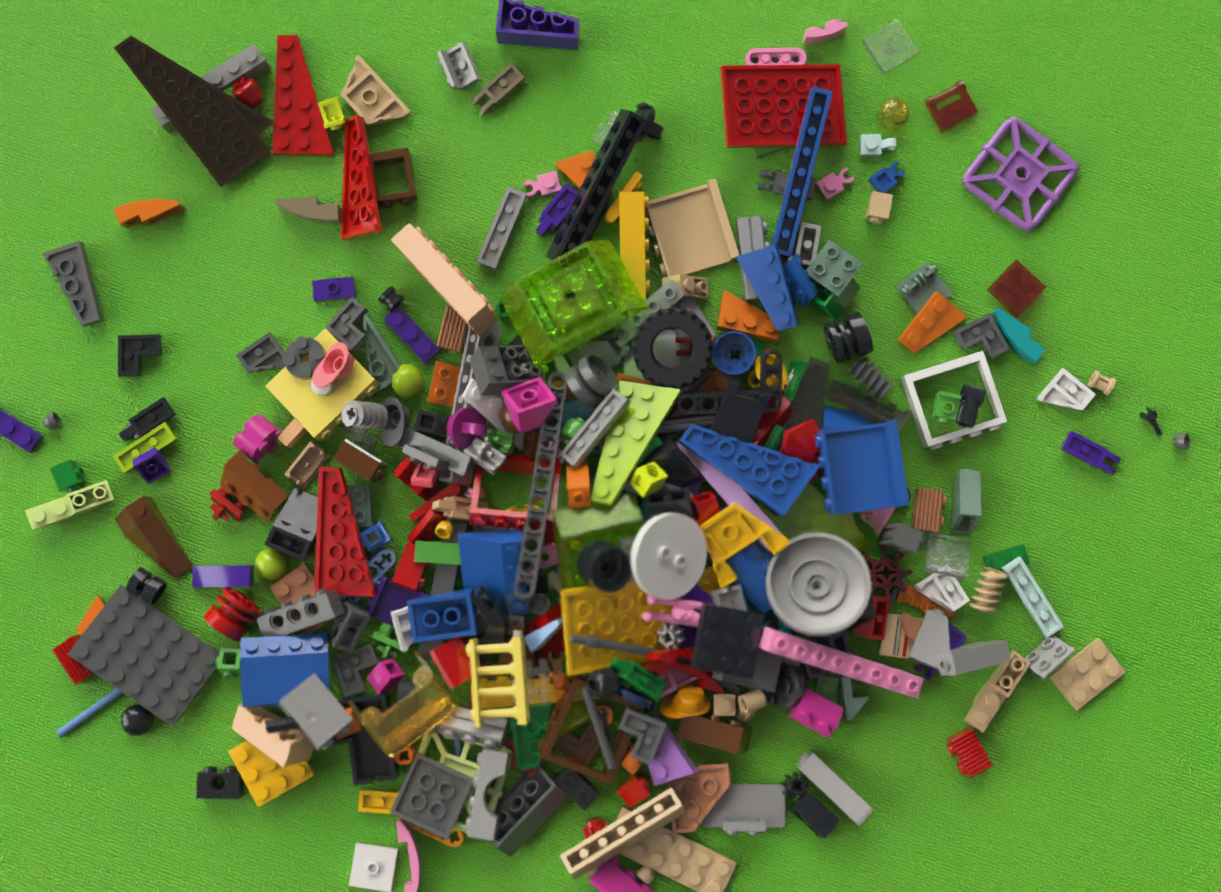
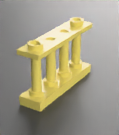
M524 635L512 637V641H509L507 644L478 645V638L469 640L467 656L471 659L474 701L471 718L472 721H475V727L483 725L486 718L514 717L518 719V725L529 723L530 709ZM502 652L513 654V663L511 665L480 667L479 654ZM511 674L515 677V684L512 687H481V675ZM508 695L516 697L517 706H514V708L483 710L482 697Z

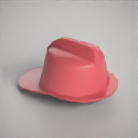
M339 342L329 349L313 373L312 379L315 386L320 388L326 387L334 380L346 378L351 373L355 358L349 354L346 344Z

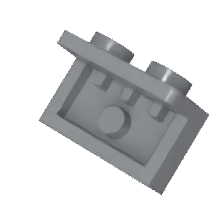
M460 42L448 51L440 50L437 52L440 58L439 63L445 70L446 80L451 88L463 91L481 80L465 42Z

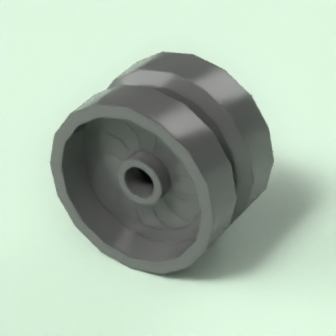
M587 353L579 360L578 364L572 366L565 373L567 385L573 394L590 407L599 405L613 388L616 390L619 387L618 379L612 368L606 361L594 353Z

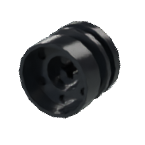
M859 312L845 316L844 326L839 320H834L833 325L830 322L824 324L825 341L828 350L838 365L843 364L845 358L847 361H851L853 359V351L858 357L873 352V342L869 329Z
M592 541L585 545L577 559V570L580 577L598 590L606 593L618 592L623 589L630 581L633 573L630 556L624 550L606 541Z

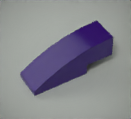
M254 565L193 566L192 587L254 586Z

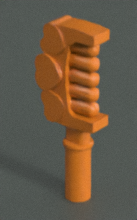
M903 584V586L907 587L906 592L900 590L896 597L897 602L901 601L902 603L910 604V606H915V608L919 607L925 613L927 609L932 610L935 608L945 612L944 615L953 618L955 615V611L949 612L939 604L932 602L931 599L915 590L911 585Z

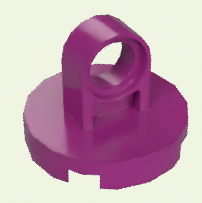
M459 408V411L450 416L447 423V435L451 437L452 445L458 449L465 450L476 437L480 440L481 437H487L488 426L484 424L481 414L473 408Z

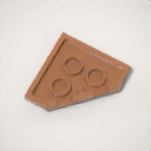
M729 763L695 765L699 772L667 782L668 789H673L686 812L672 821L673 833L694 832L732 785Z

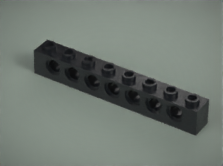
M620 109L545 257L571 270L647 120L630 110Z

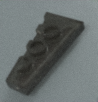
M811 356L809 357L807 368L795 398L791 403L792 415L783 428L788 430L813 419L819 430H821L829 363Z
M836 380L829 385L824 394L832 401L844 405L851 412L865 417L871 423L879 424L897 420L898 434L913 414L912 411L907 409L905 412L897 410V405L890 402L888 405L880 403L875 396H863L858 389Z

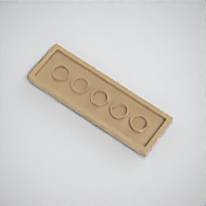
M622 806L615 822L631 813L632 810ZM665 826L620 853L697 892H724L737 864L735 860L679 833H673V830Z

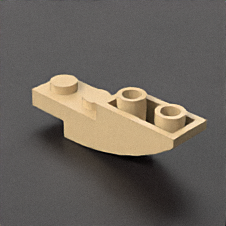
M1014 650L1010 652L1011 661L1002 663L997 667L973 700V706L964 718V721L980 732L985 731L1005 698L1011 695L1031 663Z

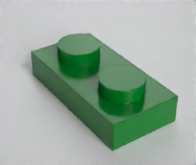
M1024 544L982 556L986 567L1004 572L1002 567L1017 557H1021L1025 565L1030 564Z

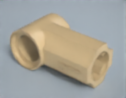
M756 689L738 697V705L735 711L737 720L748 722L758 709L766 706L763 692L760 689Z

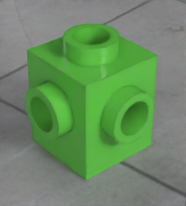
M237 647L220 648L219 656L216 657L215 668L218 669L220 675L224 678L235 679L236 676H241V649Z

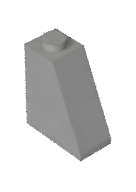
M935 608L932 611L927 609L909 659L939 670L937 654L950 650L948 617L944 616L945 612Z

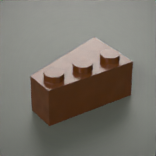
M710 714V717L704 715L681 718L677 737L740 754L748 750L752 727L742 725V722L735 720L725 721L722 720V717Z

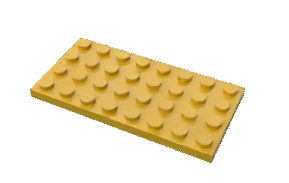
M713 566L704 567L703 573L696 584L711 596L710 591L721 588ZM635 578L630 579L623 589L613 593L600 591L592 585L560 590L566 666L569 676L593 672L594 670L606 667L611 668L609 665L612 659L617 657L623 661L628 659L630 661L634 660L637 663L654 661L646 659V655L599 647L592 649L586 648L582 644L570 643L571 634L581 636L594 635L604 640L657 649L666 648L665 645L659 642L660 634L658 631L667 622L656 620L647 622L643 619V613L654 611L671 614L673 606L658 603L649 604L646 600L648 594L639 587Z

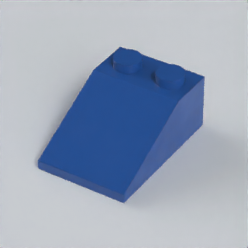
M474 588L407 600L413 643L476 635L480 630L477 607L471 601Z

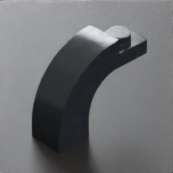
M480 586L474 591L471 601L484 616L487 622V630L474 638H478V645L502 644L509 630L510 619L508 609L502 598L494 601L491 593L486 591L483 586ZM496 653L479 654V659L483 663Z

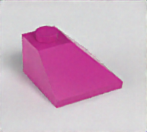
M541 377L501 391L512 422L520 433L540 427L558 403L557 398Z

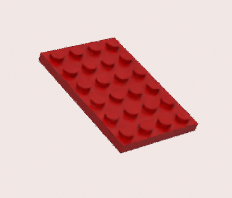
M840 64L722 65L720 67L726 148L795 147L809 91L812 87L833 91L819 146H845L847 144Z

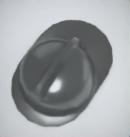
M390 397L382 403L388 412V422L381 429L382 441L389 447L399 443L404 433V427H408L411 421L409 409L402 405L398 399Z

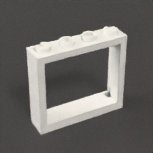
M983 351L904 375L900 378L923 448L930 446L931 450L943 447L942 442L949 440L950 444L962 441V436L969 434L970 438L982 434L981 430L989 428L990 431L1002 428L1001 424L1007 422ZM977 363L996 419L974 425L973 428H965L932 439L913 383Z

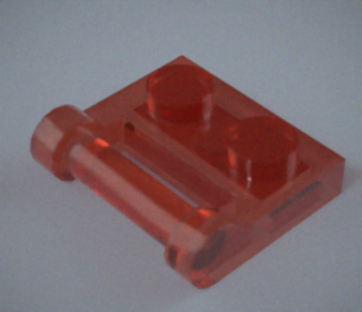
M962 80L955 83V86L934 97L930 96L925 99L926 107L940 132L978 113ZM957 93L959 94L960 99L938 110L936 104Z

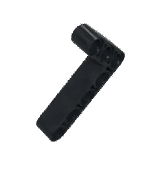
M773 348L763 350L760 355V389L736 391L759 399L762 387L770 389V393L775 397V402L772 405H766L764 412H776L782 404V356ZM775 354L776 360L772 364H767V357ZM774 375L776 377L775 382L771 385L766 384V379ZM684 391L676 399V405L684 414H715L719 409L725 391ZM685 398L692 400L688 407L681 406V402ZM705 398H712L713 401L710 406L704 407L702 405Z

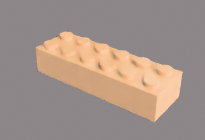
M409 223L391 239L404 257L479 337L498 321L494 315L496 310L490 305L486 297L480 294L469 280L467 281L463 273L452 265L448 257L438 250L439 248L432 240L426 237L419 227L414 228Z

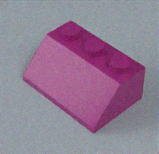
M616 856L589 872V882L600 892L654 891L645 882L641 884L636 879L638 876L631 869L627 868L625 870L620 865L621 861Z

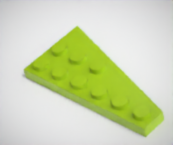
M619 381L617 391L631 403L607 431L590 499L592 503L614 505L625 487V482L631 472H634L639 459L647 451L661 428V423L666 415H669L674 402L681 395L682 391L680 389Z

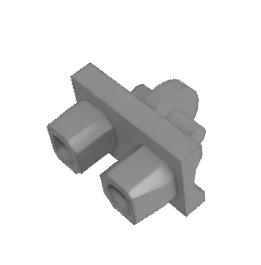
M477 437L463 451L472 456V462L479 464L492 475L506 461V456L494 449L491 443L488 441L483 442Z

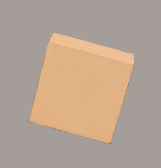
M294 418L277 438L285 446L293 448L308 431Z

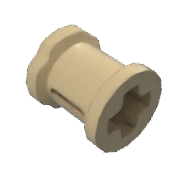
M1095 370L1087 386L1103 391L1104 395H1109L1114 388L1116 379L1105 377Z

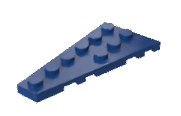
M694 424L690 425L678 442L782 517L787 513L820 466L801 461L802 459L796 457L792 458L783 455L780 452L756 444L745 443L737 440V438L727 437Z

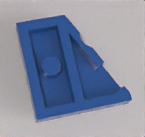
M796 253L783 269L792 300L804 309L818 292L810 281L807 270H803L799 262L801 258Z

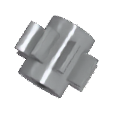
M668 622L665 623L663 628L658 631L660 634L659 642L665 645L666 649L671 646L675 649L678 648L680 642L686 639L683 636L684 628H681L678 624L673 623L670 625Z

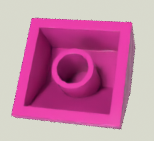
M805 688L801 702L797 706L790 708L787 715L829 738L839 725L843 708Z

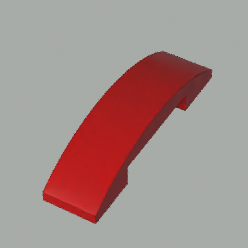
M664 648L646 654V659L675 664L676 657L692 660L693 650Z
M659 661L641 663L649 671L667 676L670 668L697 677L696 686L723 694V688L715 679L700 669L692 668L691 665Z

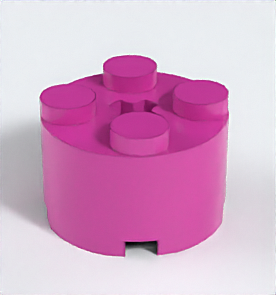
M256 414L243 425L245 428L243 433H237L233 446L237 450L242 448L246 452V457L259 464L267 452L272 453L277 448V437L282 431L264 416Z

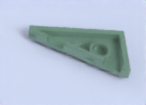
M365 314L363 316V328L368 337L366 340L367 344H365L367 361L369 362L368 371L380 383L377 386L376 392L372 395L376 396L392 385V375L399 370L401 364L370 315Z

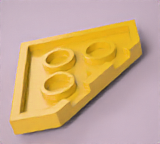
M248 740L228 751L258 807L315 775L309 761L282 767Z

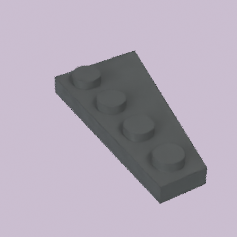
M78 241L43 253L45 259L49 261L52 267L51 270L54 276H57L63 293L67 295L70 301L69 304L80 325L88 326L103 321L84 243Z

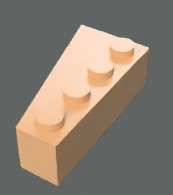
M242 704L238 706L232 729L239 733V735L243 736L282 767L310 760L314 747L299 729L267 734L265 722L282 719V717L263 707L242 708Z

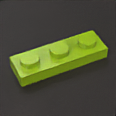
M164 422L113 455V458L122 472L127 474L134 469V458L154 447L160 452L177 441L178 438L169 424Z

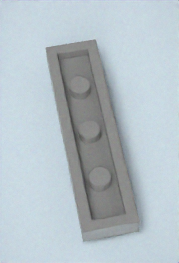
M507 187L477 258V263L494 270L497 269L526 200V193Z
M613 388L559 455L577 469L631 402Z

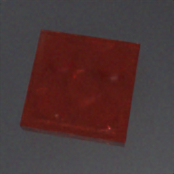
M1016 259L986 290L1017 318L1041 294L1046 286Z

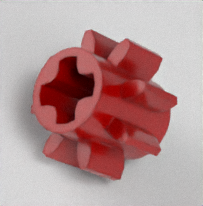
M601 817L585 821L586 827H583L585 839L608 827L607 821L602 822Z

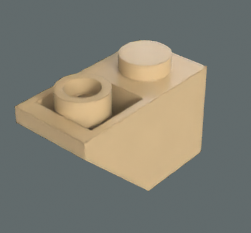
M683 274L662 278V286L669 280H673L684 293L682 298H693L694 300L709 299L708 278Z

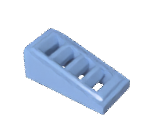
M563 617L525 636L524 639L531 652L542 648L563 627Z

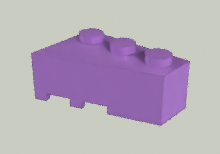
M661 716L653 717L665 723ZM667 724L651 765L648 764L654 786L699 772Z

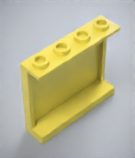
M326 328L315 338L324 347L326 354L334 344L339 343ZM309 354L303 355L301 357V363H303L304 361H310V359L308 358ZM355 359L351 373L346 378L334 380L333 389L326 396L317 395L312 390V377L303 380L296 378L286 367L266 387L315 439L321 441L322 439H327L337 425L344 423L341 414L347 402L363 401L367 396H371L376 392L377 386L380 383Z

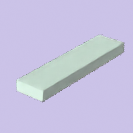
M1017 557L1003 566L1002 570L1007 574L1008 580L1043 636L1048 638L1064 628L1022 558Z

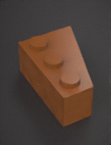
M241 448L225 464L220 486L225 492L238 498L241 504L254 510L260 518L270 522L282 510L288 495L270 477L266 479L258 471L260 466L257 463L252 465L244 457L246 452Z

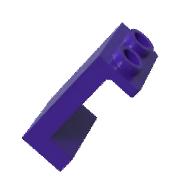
M384 576L382 580L378 579L375 585L377 596L374 599L370 598L366 610H368L370 617L394 626L390 612L408 607L407 600L430 596V594L420 590L415 593L393 585V579Z

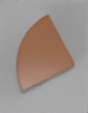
M902 613L900 621L905 635L915 641L923 621Z

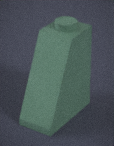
M959 469L954 478L950 532L971 534L982 516L980 471Z

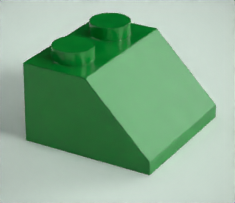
M852 278L838 297L816 282L813 284L818 293L809 304L822 314L837 320L861 287Z

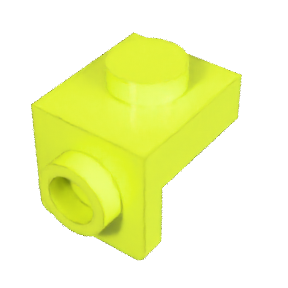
M338 97L318 102L325 129L330 127L331 130H336L343 127L342 124L345 123V116Z

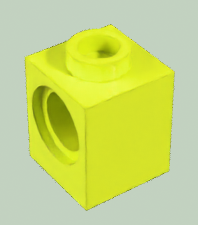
M653 461L637 468L629 484L642 497H646L659 491L668 475Z

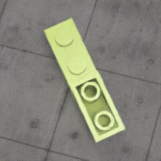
M105 480L65 494L66 496L27 509L25 512L34 531L54 523L58 524L115 499L108 481Z

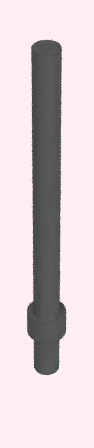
M571 634L570 643L582 644L586 648L592 649L599 647L641 655L659 650L657 648L599 639L594 635L581 636ZM676 657V661H690V659Z

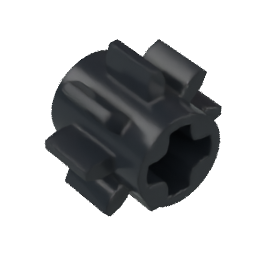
M793 772L792 777L785 774L786 780L780 783V785L785 787L783 794L790 793L791 799H795L796 794L803 797L804 789L808 788L804 783L806 777L798 778V772ZM792 782H796V784H795V788H796V789H792V787L794 786V784H793Z

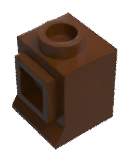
M541 426L524 433L522 454L528 457H536ZM549 441L543 442V446L549 448Z

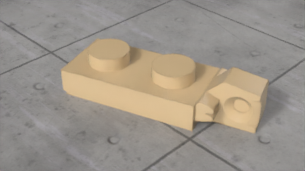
M457 496L444 497V500L438 499V501H433L432 510L444 512L443 516L470 522L472 499ZM479 501L478 508L488 509V502Z

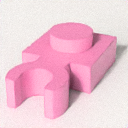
M848 168L842 169L837 177L832 172L816 182L815 185L825 201L841 193L844 190L842 184L849 185L852 183L854 177L845 179L843 174L848 172Z
M556 171L538 175V182L530 180L524 182V187H533V191L526 193L528 198L534 197L537 192H541L542 197L556 194L561 190Z

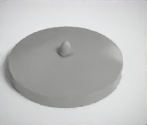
M817 532L802 534L789 540V545L774 554L768 567L766 593L772 610L784 624L805 635L829 636L846 630L862 615L870 597L871 577L864 558L850 543L832 534Z

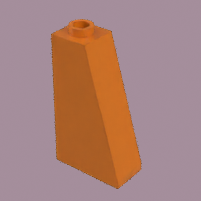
M587 457L577 469L566 460L569 508L590 507Z

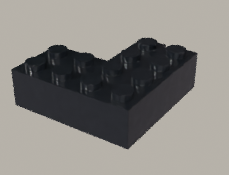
M389 692L336 699L342 707L352 703L361 719V730L339 740L335 736L333 738L335 742L332 744L348 743L353 785L373 783L375 780L377 782L396 780L400 775L398 763L395 761L394 755L396 744Z

